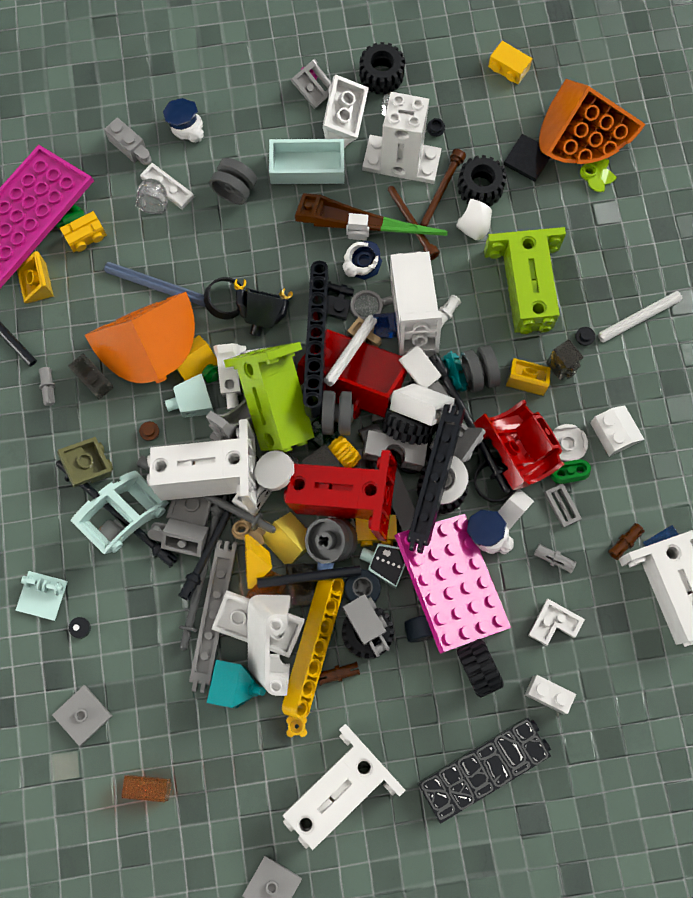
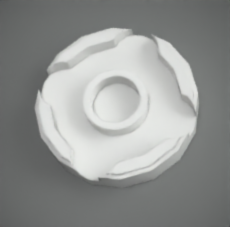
M563 424L553 430L562 449L559 455L562 462L578 460L585 455L588 449V439L586 434L577 426Z
M278 450L264 454L255 467V478L258 484L270 491L281 490L287 486L291 476L294 474L292 459L283 451Z

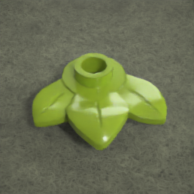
M608 159L584 164L580 169V176L596 192H604L605 185L613 183L617 178L607 169Z

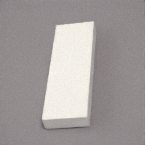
M153 163L140 175L142 180L182 210L194 198V194Z

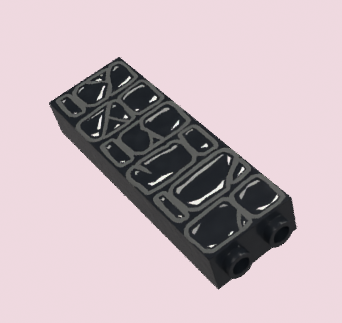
M529 718L522 719L417 783L440 824L551 757L549 753L551 748L545 739L540 738L537 733L540 730L533 719L531 721Z

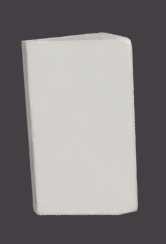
M418 345L408 350L399 359L417 385L427 388L441 377L439 371Z

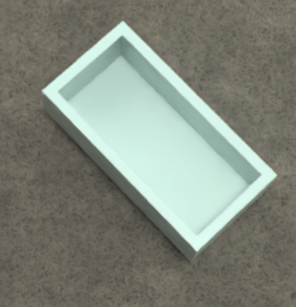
M269 139L270 183L344 184V139Z

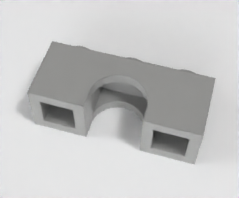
M369 430L365 437L361 459L377 462L378 457H381L382 450H394L401 456V468L421 471L424 467L428 443H421V445L414 443L411 445L409 442L402 443L401 440H394L392 436H387L381 430Z

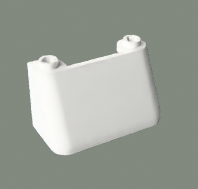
M255 595L251 597L248 603V670L268 693L275 696H287L290 664L282 663L280 654H270V635L282 634L287 629L290 595Z

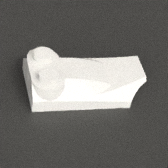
M335 74L332 84L328 89L329 98L323 122L325 139H344L345 148L349 143L358 138L369 87Z

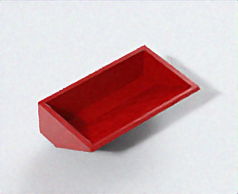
M329 329L326 332L324 378L352 339ZM363 342L335 384L328 386L324 383V390L336 393V403H339V396L342 391H352V404H354L353 419L358 418L362 409L385 417L386 410L391 405L390 397L394 390L402 387L407 370L399 361L402 356ZM306 353L299 361L297 368L300 386L304 383Z

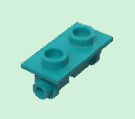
M450 351L441 359L445 366L450 369L449 377L456 390L460 392L466 391L468 383L464 373L458 372L463 370L460 357Z

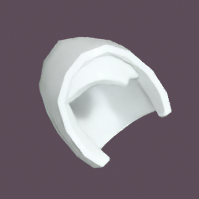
M470 199L463 216L458 219L456 227L474 240H480L489 232L492 209L480 201Z

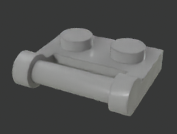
M315 58L291 79L292 83L313 109L329 96L328 90H323L309 70L312 69L327 89L332 84L317 65L318 62Z

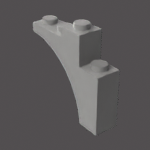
M246 398L227 413L217 415L210 411L206 416L210 423L209 427L214 430L209 436L211 441L237 439L236 428L239 427V420L247 419L252 430H255Z

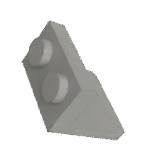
M462 423L453 456L459 458L463 463L468 461L472 456L474 448L482 442L486 431L483 428H468ZM434 440L429 446L431 450L433 448Z

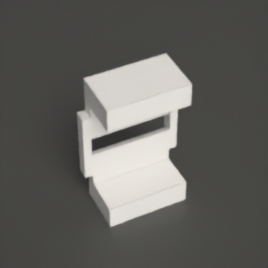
M349 213L348 225H346L348 239L367 241V237H369V227H367L368 215Z

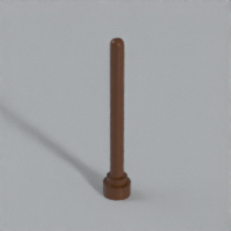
M453 149L450 155L451 163L420 223L421 226H428L457 166L464 162L466 153L462 150Z
M389 186L388 192L407 222L418 225L395 187ZM415 234L424 247L423 251L429 252L430 260H434L440 255L437 246L430 244L424 234Z

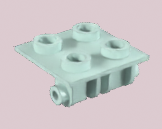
M28 571L27 576H23L21 580L24 586L16 611L55 621L68 581Z

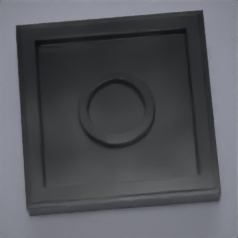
M521 134L503 165L536 182L551 157L542 153L539 142Z

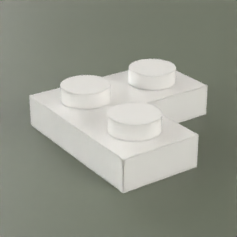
M547 599L528 636L545 646L549 644L556 628L576 638L585 619Z

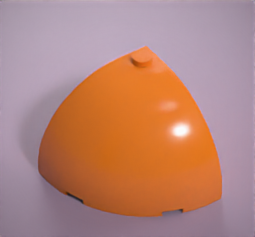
M565 79L543 120L539 135V147L542 153L561 162L576 164L593 163L618 153L619 149L636 138L646 124L590 86Z
M183 292L122 316L114 322L85 334V337L97 357L119 377L134 383L155 381L157 384L165 381L168 374L179 368L191 350L195 332L191 302L187 292Z

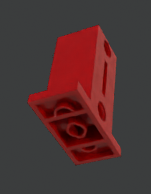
M382 450L381 457L377 459V469L379 470L294 464V474L289 480L288 488L284 491V501L296 514L369 520L368 527L379 541H387L397 462L389 450Z

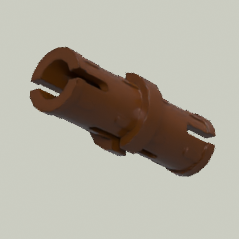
M634 523L625 534L619 537L617 543L608 550V553H611L610 556L615 560H619L624 552L634 546V542L645 532L643 527Z
M357 661L341 667L336 665L334 669L322 671L319 678L325 676L327 678L320 679L319 684L322 686L337 680L341 682L344 678L360 675L359 669L350 671V669L358 667Z

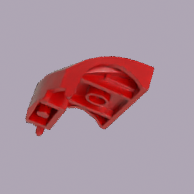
M521 400L500 415L488 417L487 414H483L473 423L476 428H483L486 431L483 439L490 438L492 440L493 447L498 450L502 457V462L508 467V470L503 475L512 490L528 487L548 477L564 465L559 456L562 449L553 431L539 412L533 413L526 406L525 400Z

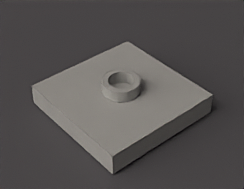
M83 685L52 716L78 746H82L112 717V714L89 688Z
M265 855L242 896L244 898H292L302 878Z

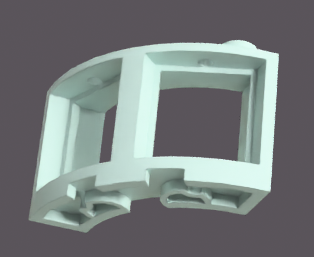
M137 471L126 473L120 476L119 479L121 481H117L114 484L111 482L98 492L99 497L91 502L88 500L70 520L103 554L117 552L122 547V542L135 530L151 519L161 517L166 511L165 507L169 502L167 500L161 501L154 494L152 488L148 486L147 481ZM128 491L147 511L139 515L119 495ZM107 503L130 523L111 542L89 521Z

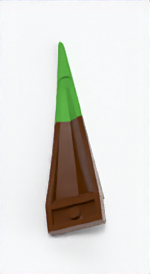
M303 193L295 213V221L314 223V226L346 229L349 213L368 215L367 227L373 231L447 236L448 233L446 230L411 224L369 213L318 194Z

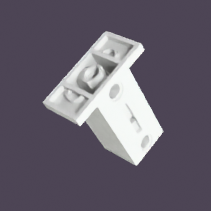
M396 92L390 93L383 123L382 137L369 136L362 171L430 184L435 183L442 148L424 145L429 106L428 98Z
M429 252L391 255L390 282L399 355L403 356L408 350L418 345L428 358L433 355L435 359L434 354L439 353L442 313L438 311Z
M239 420V427L236 428L237 439L151 447L150 455L147 457V463L150 468V474H147L148 486L152 488L154 494L161 501L237 493L238 497H241L242 504H245L249 511H256V436L248 420Z
M693 530L629 552L619 558L621 566L628 564L629 568L642 563L675 644L683 643L684 647L693 645Z
M346 724L339 729L342 733L339 737L347 746L351 743L353 747L283 814L285 818L283 823L291 832L295 830L300 835L298 840L306 849L310 847L313 850L383 780L386 781L383 784L392 796L396 793L400 797L406 791ZM361 761H367L370 764L369 770L365 773L360 772L357 768ZM309 818L312 821V826L310 828L303 827L301 819Z

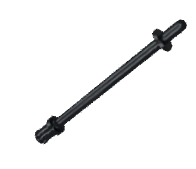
M434 354L435 359L433 355L430 356L429 360L441 374L439 379L443 381L450 396L455 398L454 403L458 410L460 407H465L449 377L450 369L445 366L440 354ZM465 407L463 419L467 427L476 428L472 417ZM483 439L478 447L493 472L490 479H497L503 492L508 493L510 492V486L503 475L506 469L499 468Z
M237 493L233 494L229 503L233 504L232 500ZM224 511L194 571L186 575L185 579L187 580L178 594L179 597L190 601L197 585L201 584L200 575L232 515L229 511Z
M58 460L56 466L66 474L64 480L69 482L70 479L61 460ZM90 484L79 485L92 498L95 499L100 496L98 491ZM109 503L103 506L126 527L130 524ZM138 528L133 532L152 549V555L159 557L169 568L173 566L172 563L175 564L178 561V557L169 550L162 549L161 543L150 539L142 529Z

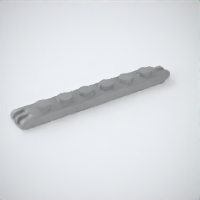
M218 540L216 544L189 682L193 683V692H196L198 684H201L200 693H205L206 685L211 684L221 634L212 630V626L226 590L229 591L238 542H233L232 550L229 549L230 541H225L224 548H221L222 540Z

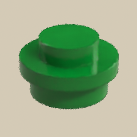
M209 364L204 368L202 376L207 383L215 382L219 378L217 365Z

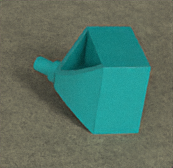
M216 660L207 703L237 709L253 697L265 695L266 689L260 687L255 682L245 666Z

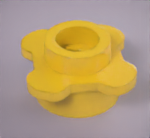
M289 716L286 719L288 723L287 736L300 735L305 737L307 735V730L305 729L307 718L300 720Z

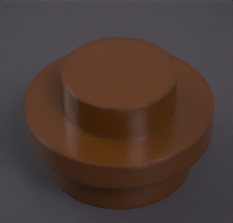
M145 422L139 429L140 436L146 441L155 440L159 435V427L154 422Z

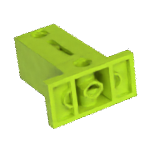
M565 227L488 234L484 248V257L496 259L503 256L515 333L549 332L553 329L560 316L550 253L559 251L566 235Z
M300 342L257 349L224 360L226 368L234 367V370L237 369L261 451L269 450L270 452L278 450L287 452L292 450V446L305 445L308 443L307 440L314 438L310 419L304 411L303 394L292 358L295 356L296 351L302 350Z

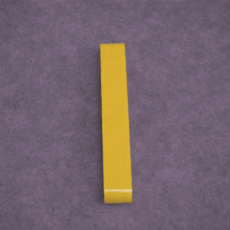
M341 578L317 582L289 679L287 696H284L282 711L287 716L303 720L310 712L344 592V581Z

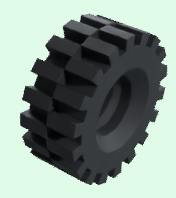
M389 406L385 413L382 429L384 433H387V436H392L394 440H401L402 443L409 442L411 445L414 443L421 445V443L427 444L430 441L434 425L430 426L390 410Z

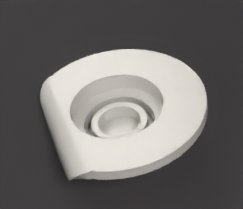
M453 456L440 504H449L456 501L467 488V469L464 463L456 456Z

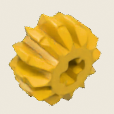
M344 436L335 438L328 446V450L343 467L352 468L361 459L359 452Z

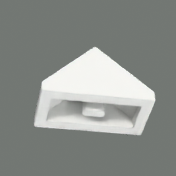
M520 489L498 511L507 523L506 527L509 530L534 502Z

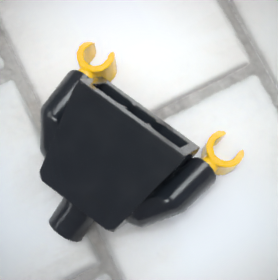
M236 279L234 288L236 289V305L239 314L246 323L252 324L250 334L261 336L263 327L272 328L274 324H278L286 316L289 305L288 299L293 296V293L290 291L288 297L285 296V288L280 291L279 295L249 288L244 290L246 280H243V286H239Z

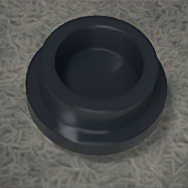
M434 118L427 124V132L431 136H441L445 131V124L439 118Z
M581 327L576 332V340L580 345L588 346L594 342L595 332L589 327Z

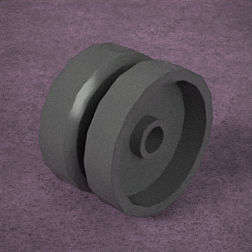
M222 158L216 168L217 172L213 174L209 181V185L221 198L233 204L242 205L248 199L249 191L254 188L257 176L242 162L232 158Z
M490 345L478 347L477 353L472 349L461 352V365L471 393L482 391L484 384L488 389L500 386L499 366Z
M323 391L322 435H333L335 423H338V433L340 435H351L354 410L352 391H342L339 396V403H336V393L334 391Z
M340 517L314 521L307 529L305 535V547L308 554L315 561L322 564L347 560L355 552L358 543L354 526L348 520Z

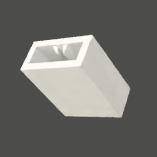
M413 383L393 391L390 397V410L432 426L440 422L445 404L450 405L449 413L451 412L455 398Z

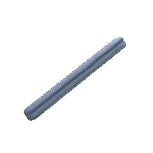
M107 262L104 267L106 273L172 296L187 292L190 302L205 307L203 294L111 262Z

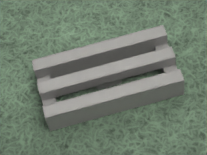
M564 484L544 492L562 528L582 519ZM558 490L561 491L566 503L568 504L574 516L573 519L571 518L568 510L566 509V506L564 505L560 495L558 494ZM551 493H553L554 497L556 498V500H557V502H558V504H559V506H560L562 512L564 513V515H565L567 521H565V519H564L563 515L561 514V512H560V510H559V508H558V506H557L555 500L553 499Z

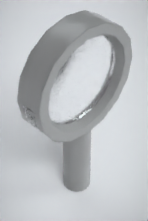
M362 290L352 297L350 303L351 313L354 318L360 317L364 321L369 315H373L377 319L381 315L383 306L393 303V296L380 298L374 291Z

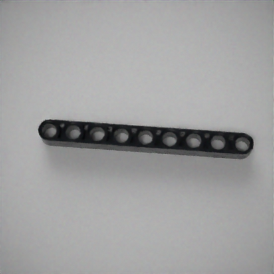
M320 260L313 262L310 269L303 389L304 411L310 418H317L322 414L329 274L328 265Z

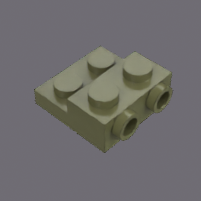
M96 437L58 449L57 451L73 488L90 481L95 483L111 476L113 470L112 463L109 459H106L104 447L101 442L98 443Z

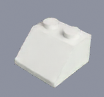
M626 406L611 408L595 416L590 422L609 457L644 440Z

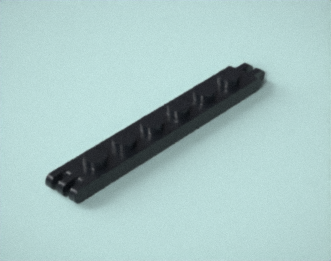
M444 405L407 539L408 542H411L409 551L414 552L418 544L417 553L422 554L424 547L430 544L465 415V407H460L457 414V406L453 405L449 413L450 405Z

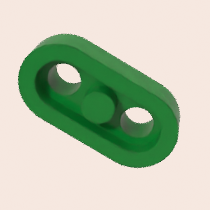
M582 459L563 462L564 465L551 474V479L558 484L585 480L590 475L591 466Z

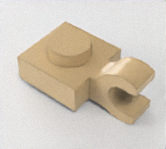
M358 317L347 330V334L353 338L364 320ZM373 327L364 342L367 340L370 345L379 347L382 344L380 342L381 338L372 333L374 331Z

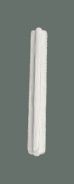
M679 291L673 292L599 332L598 338L601 342L610 340L680 302L682 295Z
M369 315L324 378V383L328 386L335 384L377 323V319L373 315Z

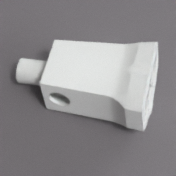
M233 343L215 345L213 348L218 364L220 393L223 397H226L227 409L232 410L239 405L238 396L242 395V385L237 369L234 370V367L226 368L224 360L243 354L246 351V346Z

